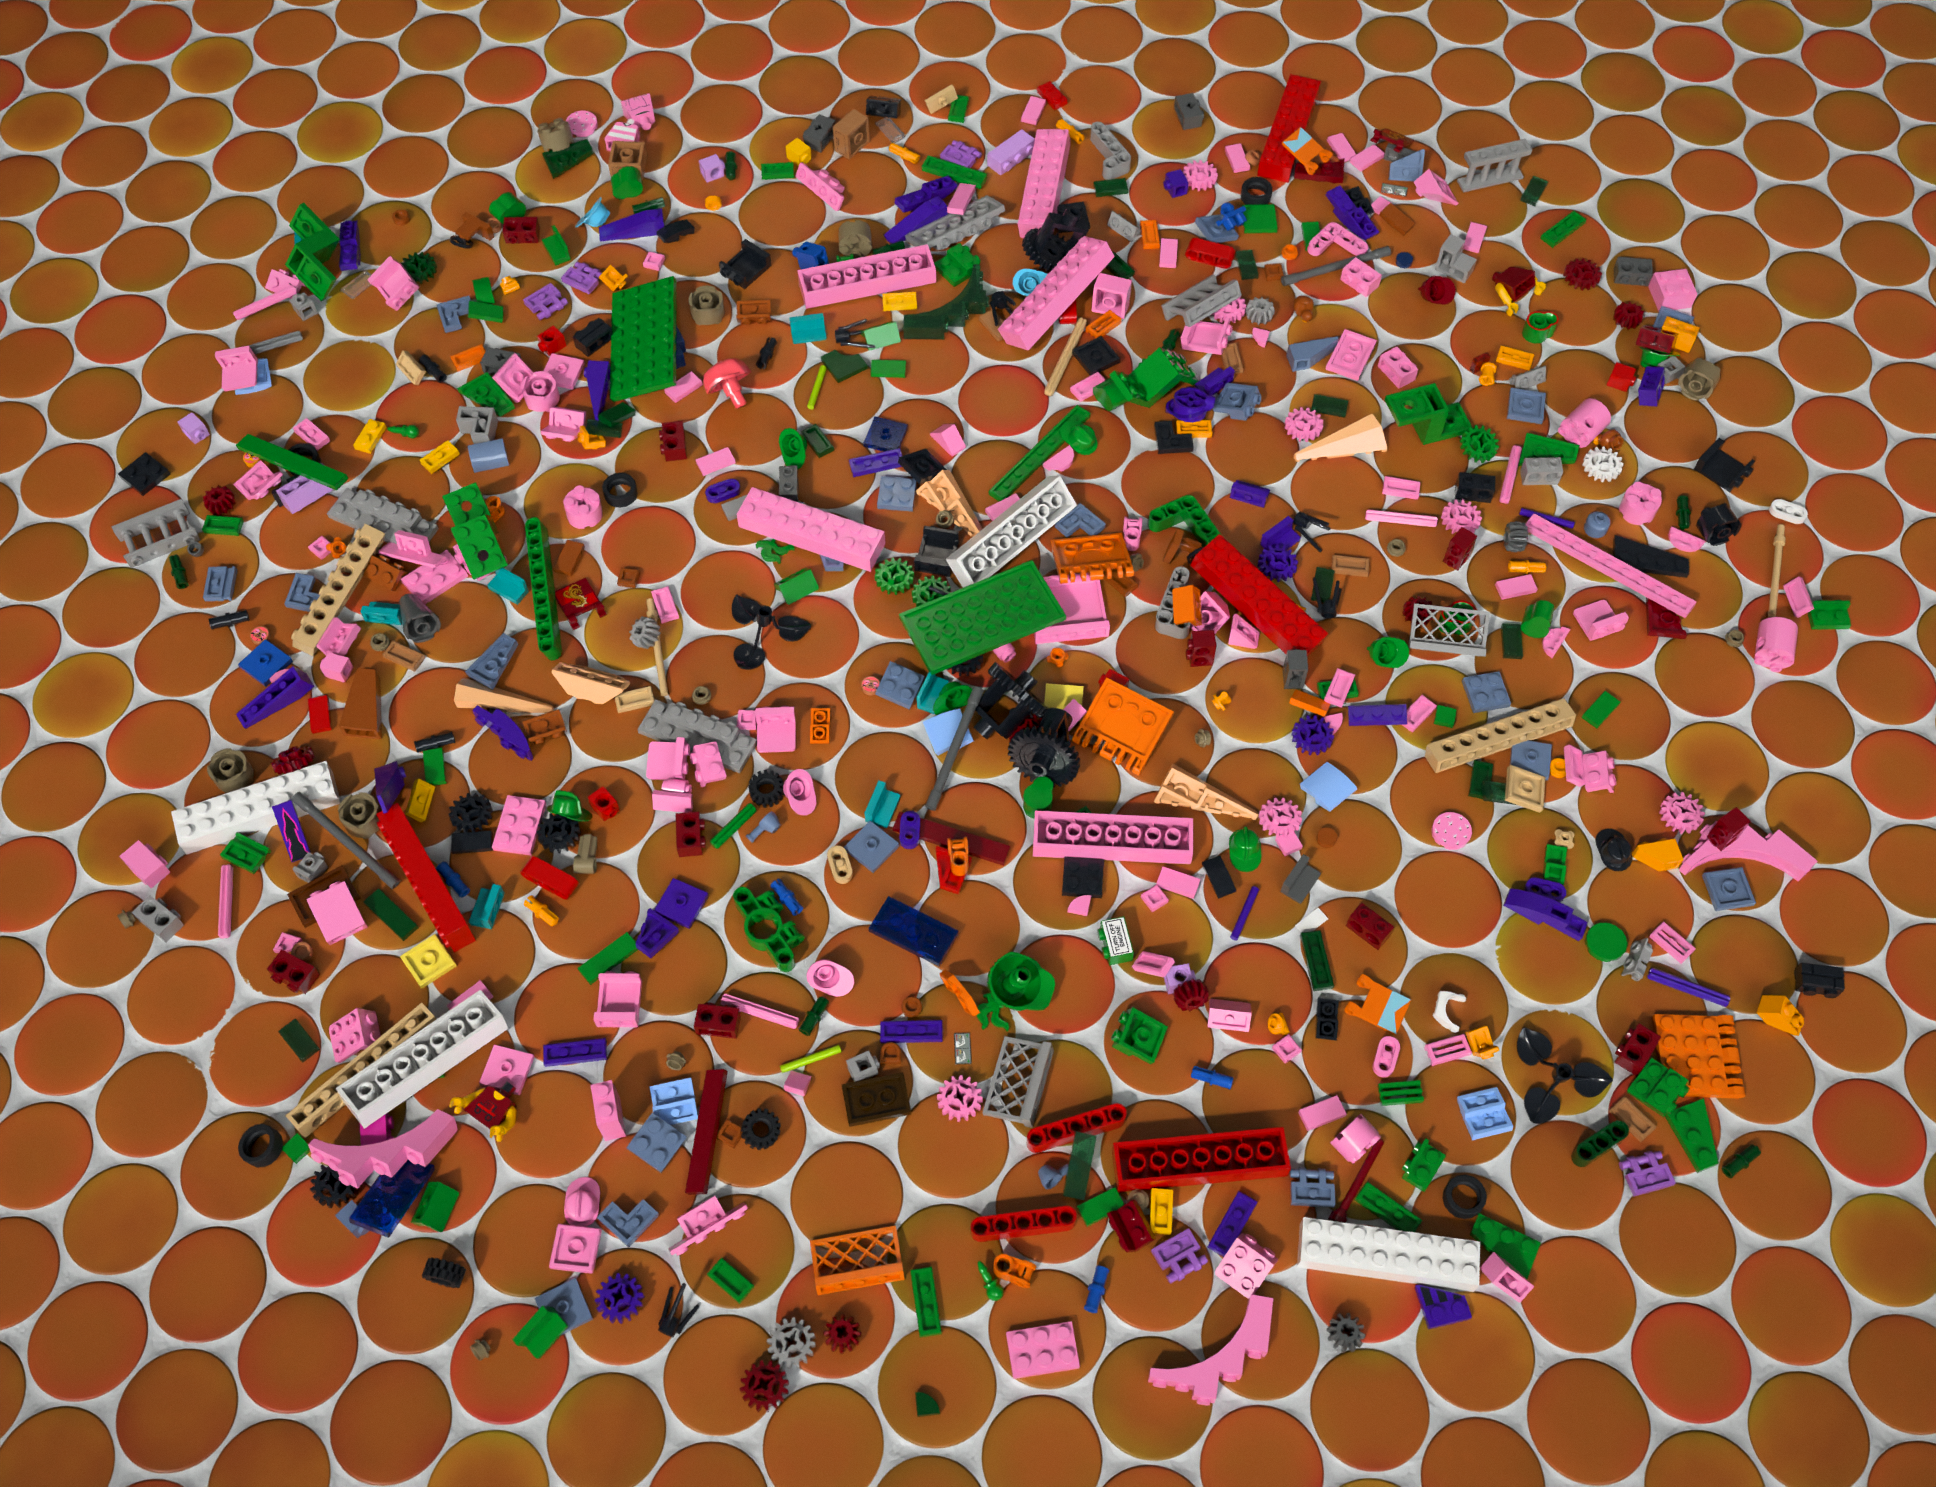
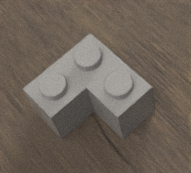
M1450 234L1441 246L1435 270L1465 284L1474 271L1477 259L1462 253L1465 240Z
M459 406L456 422L460 433L470 434L473 444L495 439L498 419L494 408Z

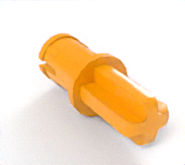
M1062 119L1057 121L1056 127L1058 129H1069L1070 138L1078 144L1081 143L1080 140H1084L1085 136L1077 131L1073 125L1070 126Z
M891 143L889 146V151L900 156L902 160H908L915 165L919 162L920 155L908 150L907 147L903 148L895 143Z
M1510 560L1508 572H1521L1528 574V572L1544 573L1546 572V563L1529 562V560Z
M532 895L527 897L532 904L525 900L524 906L535 913L536 918H541L552 927L557 925L559 917L548 909V905L542 904Z

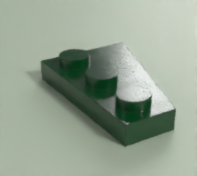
M588 139L570 144V147L553 152L550 150L544 152L542 156L554 179L594 153Z

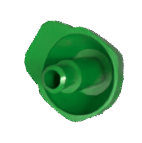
M1009 952L990 967L987 985L992 1000L1003 1007L1015 1011H1023L1025 1009L1040 1011L1046 1009L1050 1004L1055 988V979L1048 971L1040 967L1036 960L1017 952Z

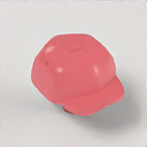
M738 358L720 361L704 374L703 383L707 394H712L723 389L726 396L730 397L735 408L738 409L747 403L741 393L742 388L738 381L750 374L751 371Z

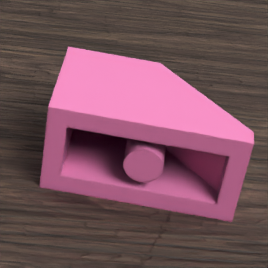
M1495 1252L1480 1267L1481 1271L1494 1285L1519 1303L1534 1288L1531 1282Z

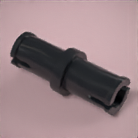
M770 337L767 338L756 362L758 368L762 369L763 367L765 369L767 367V363L772 358L773 350L777 344L776 339L771 337L770 340Z
M428 355L420 357L419 363L426 368V372L429 375H432L439 383L446 380V374L443 373L436 362H433Z
M247 610L232 614L228 612L223 616L209 618L211 630L225 626L233 627L234 624L250 621Z
M452 731L437 736L433 734L429 738L414 741L417 753L455 743Z

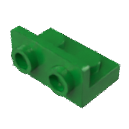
M1816 600L1812 602L1814 609L1807 613L1811 630L1849 629L1851 627L1847 611L1851 605L1850 601Z
M1425 1138L1423 1143L1418 1141L1412 1151L1416 1155L1413 1160L1407 1159L1402 1168L1405 1171L1402 1179L1423 1192L1426 1191L1446 1157L1445 1154L1429 1145V1139Z

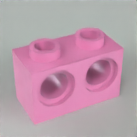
M1355 257L1343 268L1340 280L1367 297L1379 287L1382 275Z
M1398 347L1380 355L1378 367L1398 389L1415 381L1418 368Z

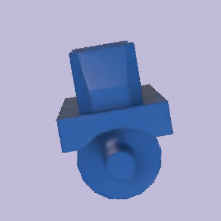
M1226 202L1222 204L1220 213L1224 217L1216 222L1217 225H1224L1227 231L1232 230L1236 226L1243 225L1247 221L1243 215L1246 211L1245 206L1234 210V206L1231 203Z

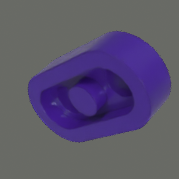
M727 479L710 485L705 491L706 499L710 503H719L735 497L740 493V484L735 479Z
M907 811L901 816L899 839L903 848L914 849L919 844L920 816L914 811ZM908 818H913L914 820H913V821H908L907 819H908ZM908 835L912 836L911 839H907L906 837Z
M1540 878L1529 879L1524 887V891L1539 894L1560 903L1566 896V889L1562 884Z

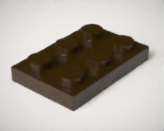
M903 1072L842 1084L849 1127L911 1115Z

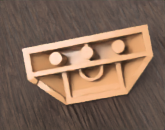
M560 662L552 669V674L568 695L575 696L578 699L590 700L595 704L606 703L622 693L630 685V681L625 680L621 676L586 666L567 665Z

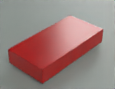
M328 696L309 698L308 707L312 734L332 730Z

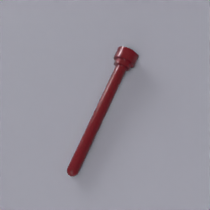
M1380 1138L1372 1146L1339 1209L1331 1212L1328 1221L1347 1222L1346 1213L1383 1147V1139Z

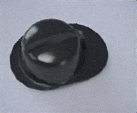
M1614 829L1601 830L1596 835L1595 842L1604 865L1613 871L1626 870L1632 863V847L1619 831Z

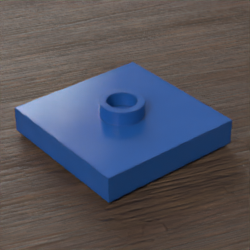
M265 639L238 666L266 687L271 683L269 679L272 675L286 669L293 660Z

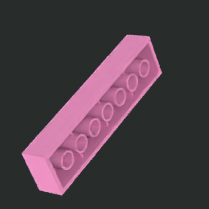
M1037 129L1018 220L1020 238H1024L1031 229L1042 227L1049 212L1057 214L1071 145L1069 129Z
M1083 236L1068 251L1067 255L1057 263L1056 267L1046 275L1043 281L1035 287L1030 295L1024 299L998 328L1006 344L1029 350L1114 258L1106 241Z
M928 244L797 270L799 286L806 309L936 283V268Z
M754 487L751 488L736 514L738 525L741 528L870 572L885 546V533L882 530Z
M1035 811L1033 856L1064 858L1066 856L1116 861L1191 864L1193 856V818Z

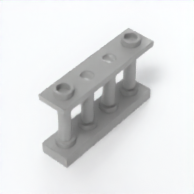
M1522 139L1465 152L1464 159L1469 166L1467 177L1459 178L1457 182L1463 192L1523 179L1524 176L1518 166L1521 157L1531 155L1532 149L1527 140ZM1514 159L1511 167L1504 168L1506 160ZM1499 162L1497 170L1489 171L1491 164ZM1484 166L1481 174L1474 175L1476 167Z
M1212 274L1161 306L1165 320L1168 321L1176 315H1181L1185 325L1191 327L1242 295L1238 280L1233 279L1222 286L1217 284L1216 276Z
M182 499L112 526L119 541L125 540L129 553L123 555L130 568L183 548L193 541L201 540L195 528L189 529L184 516L190 513ZM178 520L182 532L172 536L167 523ZM160 526L165 539L154 543L149 530ZM143 534L147 546L136 550L132 537Z

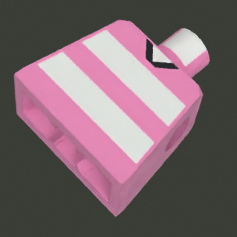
M628 119L627 123H615L604 138L607 151H611L613 141H640L639 128L634 120Z

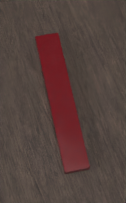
M899 811L893 825V831L900 833L901 816L904 814L903 812ZM908 818L907 820H908V821H913L914 819H913V818ZM920 818V840L948 848L947 838L954 840L963 839L967 836L968 855L1004 866L1010 851L1009 845Z
M725 1069L706 1070L685 1193L688 1195L707 1194L728 1074V1071Z

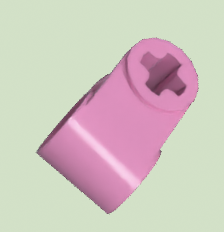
M1124 516V541L1128 551H1135L1140 546L1142 517L1130 519Z

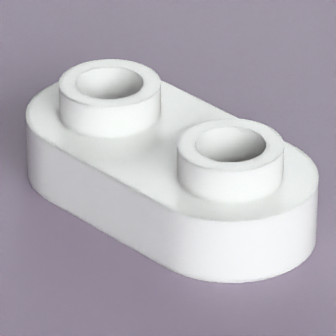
M1782 499L1774 500L1769 507V512L1772 516L1794 524L1803 523L1808 516V512L1804 507Z

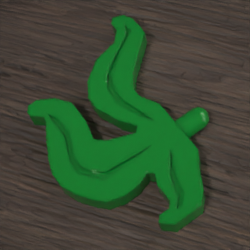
M772 539L771 542L768 540L758 541L756 549L758 547L763 548L761 556L767 562H778L780 564L781 559L778 555H784L790 550H795L793 545L778 547L774 543L775 539Z
M990 993L984 994L983 998H987L988 1003L980 1004L978 1006L980 1013L976 1015L982 1024V1030L988 1027L987 1015L993 1012L991 1023L996 1027L1004 1028L1007 1032L1009 1030V1023L998 1017L999 1008H1003V1006L995 1003Z

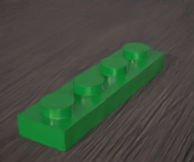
M929 155L922 165V171L940 177L949 176L953 181L973 184L978 189H981L987 180V173Z

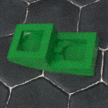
M489 277L472 280L477 302L495 303Z
M1546 845L1543 867L1544 880L1564 885L1567 867L1565 865L1567 847Z

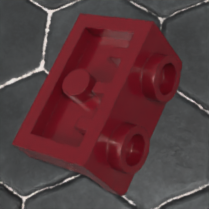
M1131 1200L1118 1210L1107 1213L1109 1224L1115 1230L1119 1238V1244L1125 1252H1137L1156 1239L1137 1200Z

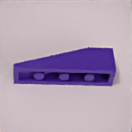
M939 196L924 202L884 234V238L890 244L906 241L905 235L947 215V205Z
M662 209L645 210L599 227L600 242L658 236L656 234L657 231L665 226Z
M588 360V365L584 368V377L587 378L597 427H601L602 421L598 419V416L604 412L611 368L609 361Z
M292 666L236 715L242 726L247 729L297 701L309 692L314 685L307 673Z
M397 761L374 769L376 795L383 813L389 811L405 785L404 778L407 776L403 766L399 767Z

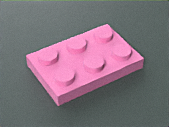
M1345 329L1327 363L1326 370L1358 381L1377 340Z
M447 550L440 553V555L445 556L446 560L438 567L431 568L422 565L401 578L402 583L410 593L415 594L424 604H427L468 577L467 572Z
M507 795L493 841V850L532 856L537 839V831H539L538 824L542 822L546 801Z
M1072 1322L1006 1332L1013 1379L1080 1368Z

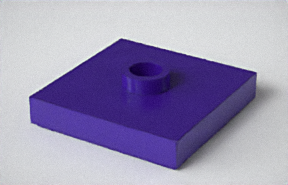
M673 878L654 911L665 919L690 929L709 895L705 891Z

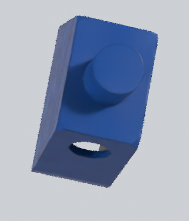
M804 242L800 247H795L792 251V255L798 260L800 269L829 264L824 246Z

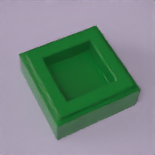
M1438 705L1434 724L1453 728L1457 709Z
M298 1133L282 1147V1150L295 1164L310 1152L308 1143Z

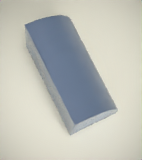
M503 438L468 445L474 473L509 466Z

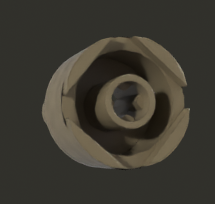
M557 118L549 124L541 123L538 125L539 129L537 132L545 152H548V149H552L553 152L570 147V142L574 144L569 123L563 121V118Z
M855 220V222L846 221L839 227L838 241L840 253L845 256L853 254V258L856 259L866 256L871 251V230L866 222L861 220Z
M705 285L696 288V291L693 294L691 292L689 295L691 315L697 325L721 323L725 314V308L720 291L715 290L713 286Z
M1696 358L1690 362L1678 381L1682 394L1691 400L1707 399L1710 397L1720 380V368L1701 358Z
M226 748L216 752L211 757V762L207 766V772L221 791L229 793L247 787L254 782L253 768L241 751Z
M359 792V794H351L341 801L338 807L339 819L350 835L368 839L379 830L376 822L380 820L376 814L381 809L373 796L368 793Z

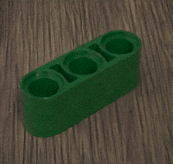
M1616 1120L1581 1142L1572 1152L1571 1159L1573 1163L1578 1167H1586L1621 1144L1629 1134L1627 1124ZM1613 1130H1617L1620 1136L1615 1135ZM1596 1140L1601 1141L1604 1147H1600ZM1579 1151L1585 1152L1588 1158L1582 1157Z

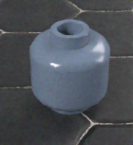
M1592 512L1585 521L1584 531L1592 538H1602L1606 535L1611 520L1603 512Z

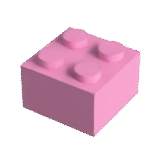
M1687 269L1656 272L1653 274L1648 286L1658 311L1661 306L1673 310L1691 308L1697 296Z
M1099 273L1094 285L1091 311L1104 314L1111 310L1121 319H1124L1129 307L1132 280Z

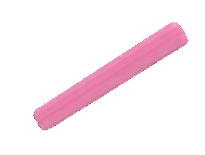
M291 285L236 310L233 314L237 320H240L297 294L298 291L294 285Z
M1512 446L1499 499L1501 503H1509L1521 455V446Z
M1369 509L1365 513L1366 520L1436 527L1438 520L1436 516Z
M229 864L222 865L218 921V936L221 939L231 936L233 867Z
M724 994L721 999L722 1006L733 1005L739 1008L740 1012L792 1029H796L799 1023V1018L729 994Z

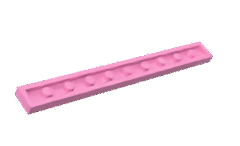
M1533 514L1526 522L1527 531L1530 534L1684 618L1688 616L1696 605V601L1536 514Z

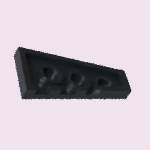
M1617 535L1614 536L1613 557L1643 573L1688 577V558Z

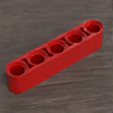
M1119 1103L1111 1104L1033 1128L1027 1134V1148L1031 1152L1039 1153L1118 1129L1125 1124L1126 1108ZM1119 1113L1122 1118L1114 1119L1111 1114ZM1099 1119L1102 1124L1094 1125L1091 1121ZM1079 1125L1082 1130L1076 1132L1071 1127ZM1053 1131H1059L1062 1135L1058 1138H1055L1051 1135V1133ZM1038 1137L1042 1141L1039 1144H1034L1031 1142V1139Z
M1060 1206L981 1216L972 1221L971 1236L977 1242H986L1069 1231L1076 1224L1077 1214L1070 1206ZM1069 1215L1072 1217V1221L1064 1222L1061 1217ZM1043 1217H1047L1050 1219L1051 1223L1048 1225H1043L1040 1223L1039 1220ZM1021 1220L1028 1221L1029 1226L1026 1228H1021L1018 1225V1222ZM999 1223H1005L1008 1228L1000 1231L996 1226ZM981 1225L986 1228V1231L984 1233H977L974 1229Z

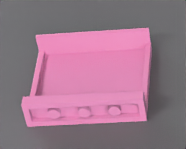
M1074 573L1076 580L1073 583L1070 582L1069 575H1067L1068 583L1060 584L1058 575L1043 577L1066 614V620L1035 632V644L1109 637L1110 624L1106 618L1100 580L1090 581L1089 573H1086L1087 579L1083 582L1080 578V573Z

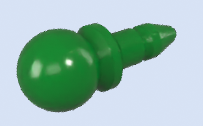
M415 425L391 426L387 428L392 433L402 434L403 437L411 439L419 435V429Z
M978 1261L979 1272L982 1274L984 1282H986L983 1287L987 1289V1297L992 1301L1000 1300L1004 1294L1003 1287L997 1283V1278L992 1279L988 1268L981 1261Z

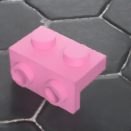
M279 269V272L271 270L265 288L278 292L294 285L299 293L301 286L305 285L296 275L290 277L288 272Z
M334 617L319 640L317 648L325 655L330 652L345 656L361 628L357 624H345L338 617Z
M717 742L695 745L690 753V761L692 764H695V778L697 782H700L701 787H705L710 782L726 779Z
M1606 751L1583 755L1586 791L1592 792L1608 789L1610 793H1614L1616 777L1612 773V769L1615 768L1613 757H1610Z

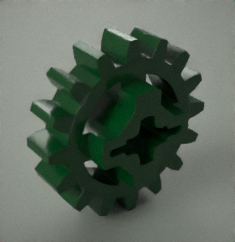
M414 252L413 256L408 254V259L403 258L404 262L401 264L416 283L419 281L422 284L423 280L428 282V278H434L433 273H437L434 257H430L429 253L424 255L421 252L420 255H417Z

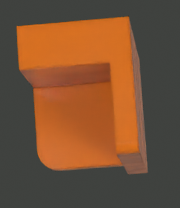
M1194 585L1174 588L1172 590L1174 624L1191 623L1194 626L1202 625L1200 589Z

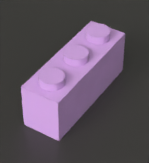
M1021 129L987 154V166L999 175L1004 174L1027 156L1032 155L1035 139Z
M299 476L276 490L283 505L294 514L333 489Z

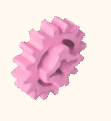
M1194 160L1193 164L1188 163L1187 166H1184L1183 174L1189 182L1188 187L1192 186V190L1197 188L1200 191L1203 188L1206 191L1207 187L1212 188V184H1216L1218 173H1216L1217 169L1213 168V164L1208 165V161L1202 163V160L1197 163Z
M1239 297L1211 315H1214L1215 320L1219 318L1220 323L1223 320L1225 321L1226 318L1235 323L1236 319L1241 320V316L1245 315V299Z
M1300 407V411L1293 409V413L1289 412L1288 417H1286L1285 430H1288V435L1292 434V439L1297 437L1299 442L1302 439L1308 442L1309 438L1314 441L1315 436L1319 437L1323 429V420L1320 419L1321 415H1315L1316 410L1310 412L1309 408L1303 410Z
M1463 499L1461 503L1454 500L1453 504L1449 502L1447 507L1445 506L1441 515V519H1443L1442 525H1447L1445 529H1451V534L1458 532L1461 527L1474 533L1480 526L1482 519L1480 516L1481 511H1476L1477 506L1472 507L1470 501L1466 504Z
M1681 792L1679 796L1673 793L1672 796L1668 795L1660 805L1659 814L1663 815L1661 821H1667L1665 826L1669 827L1671 825L1673 832L1679 829L1680 834L1684 830L1689 834L1692 830L1696 831L1704 821L1703 816L1705 812L1701 811L1703 805H1697L1699 800H1692L1691 794L1685 797L1684 792Z
M1274 798L1273 803L1268 800L1266 805H1262L1259 813V824L1263 825V831L1269 830L1268 835L1276 833V838H1278L1280 834H1283L1284 838H1287V833L1294 835V831L1299 830L1302 822V812L1297 811L1298 805L1292 806L1291 800L1287 803L1285 798H1282L1281 801Z
M962 1075L959 1076V1080L952 1076L950 1083L946 1080L944 1081L945 1088L939 1087L941 1094L937 1095V1100L940 1101L938 1108H943V1116L949 1114V1120L957 1117V1122H960L961 1117H964L968 1121V1115L975 1117V1110H981L979 1103L983 1102V1097L980 1096L982 1090L976 1089L978 1086L977 1082L971 1084L970 1077L965 1081ZM952 1089V1093L950 1095H947V1093ZM957 1093L961 1097V1099H963V1105L961 1101L957 1098ZM974 1099L972 1105L968 1108V1104Z

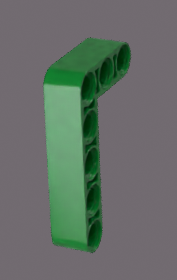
M1191 495L1180 497L1155 508L1149 514L1148 528L1151 531L1160 532L1184 521L1198 542L1202 543V547H1205L1220 534L1196 498Z

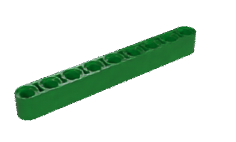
M532 517L525 523L538 647L549 660L553 661L561 656L562 648L548 530L537 517Z

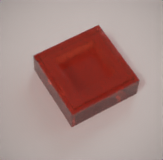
M1488 352L1473 358L1470 371L1473 374L1481 370L1482 364L1489 362L1491 356Z

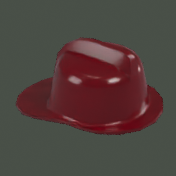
M1431 276L1418 288L1424 300L1441 305L1452 302L1456 293L1454 282L1447 277Z

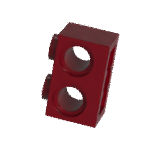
M504 217L502 232L505 243H539L540 226L538 218Z
M1644 325L1640 328L1635 345L1671 353L1674 350L1678 333Z
M683 421L662 423V430H659L660 441H663V444H660L661 455H665L666 462L687 459Z
M1461 527L1450 540L1443 562L1458 571L1470 557L1477 535Z
M1214 630L1192 631L1190 639H1187L1188 649H1186V660H1190V667L1213 666L1217 647Z
M1735 807L1717 821L1707 838L1713 846L1722 851L1741 836L1751 820Z
M699 811L676 813V847L679 857L703 855V848H706L705 836H702V830H705L704 818L701 819ZM689 824H695L692 827H687ZM695 841L694 844L688 845L689 842Z
M1362 902L1349 916L1346 927L1377 950L1390 938L1394 929L1393 925Z
M282 949L267 968V971L271 974L270 979L277 984L283 982L292 992L297 993L299 991L305 995L320 976L314 966ZM300 976H304L301 980L297 981Z
M710 1002L698 1004L694 1030L698 1035L737 1039L741 1019L740 1010L733 1005L716 1006V1004ZM705 1016H713L709 1021L703 1020ZM726 1018L733 1019L730 1023L723 1022Z
M1640 1023L1635 1029L1630 1028L1624 1037L1627 1041L1625 1045L1621 1043L1617 1048L1615 1054L1618 1056L1614 1063L1635 1076L1644 1068L1661 1039V1036ZM1637 1038H1641L1644 1043L1639 1042ZM1627 1053L1633 1055L1635 1060L1629 1058Z

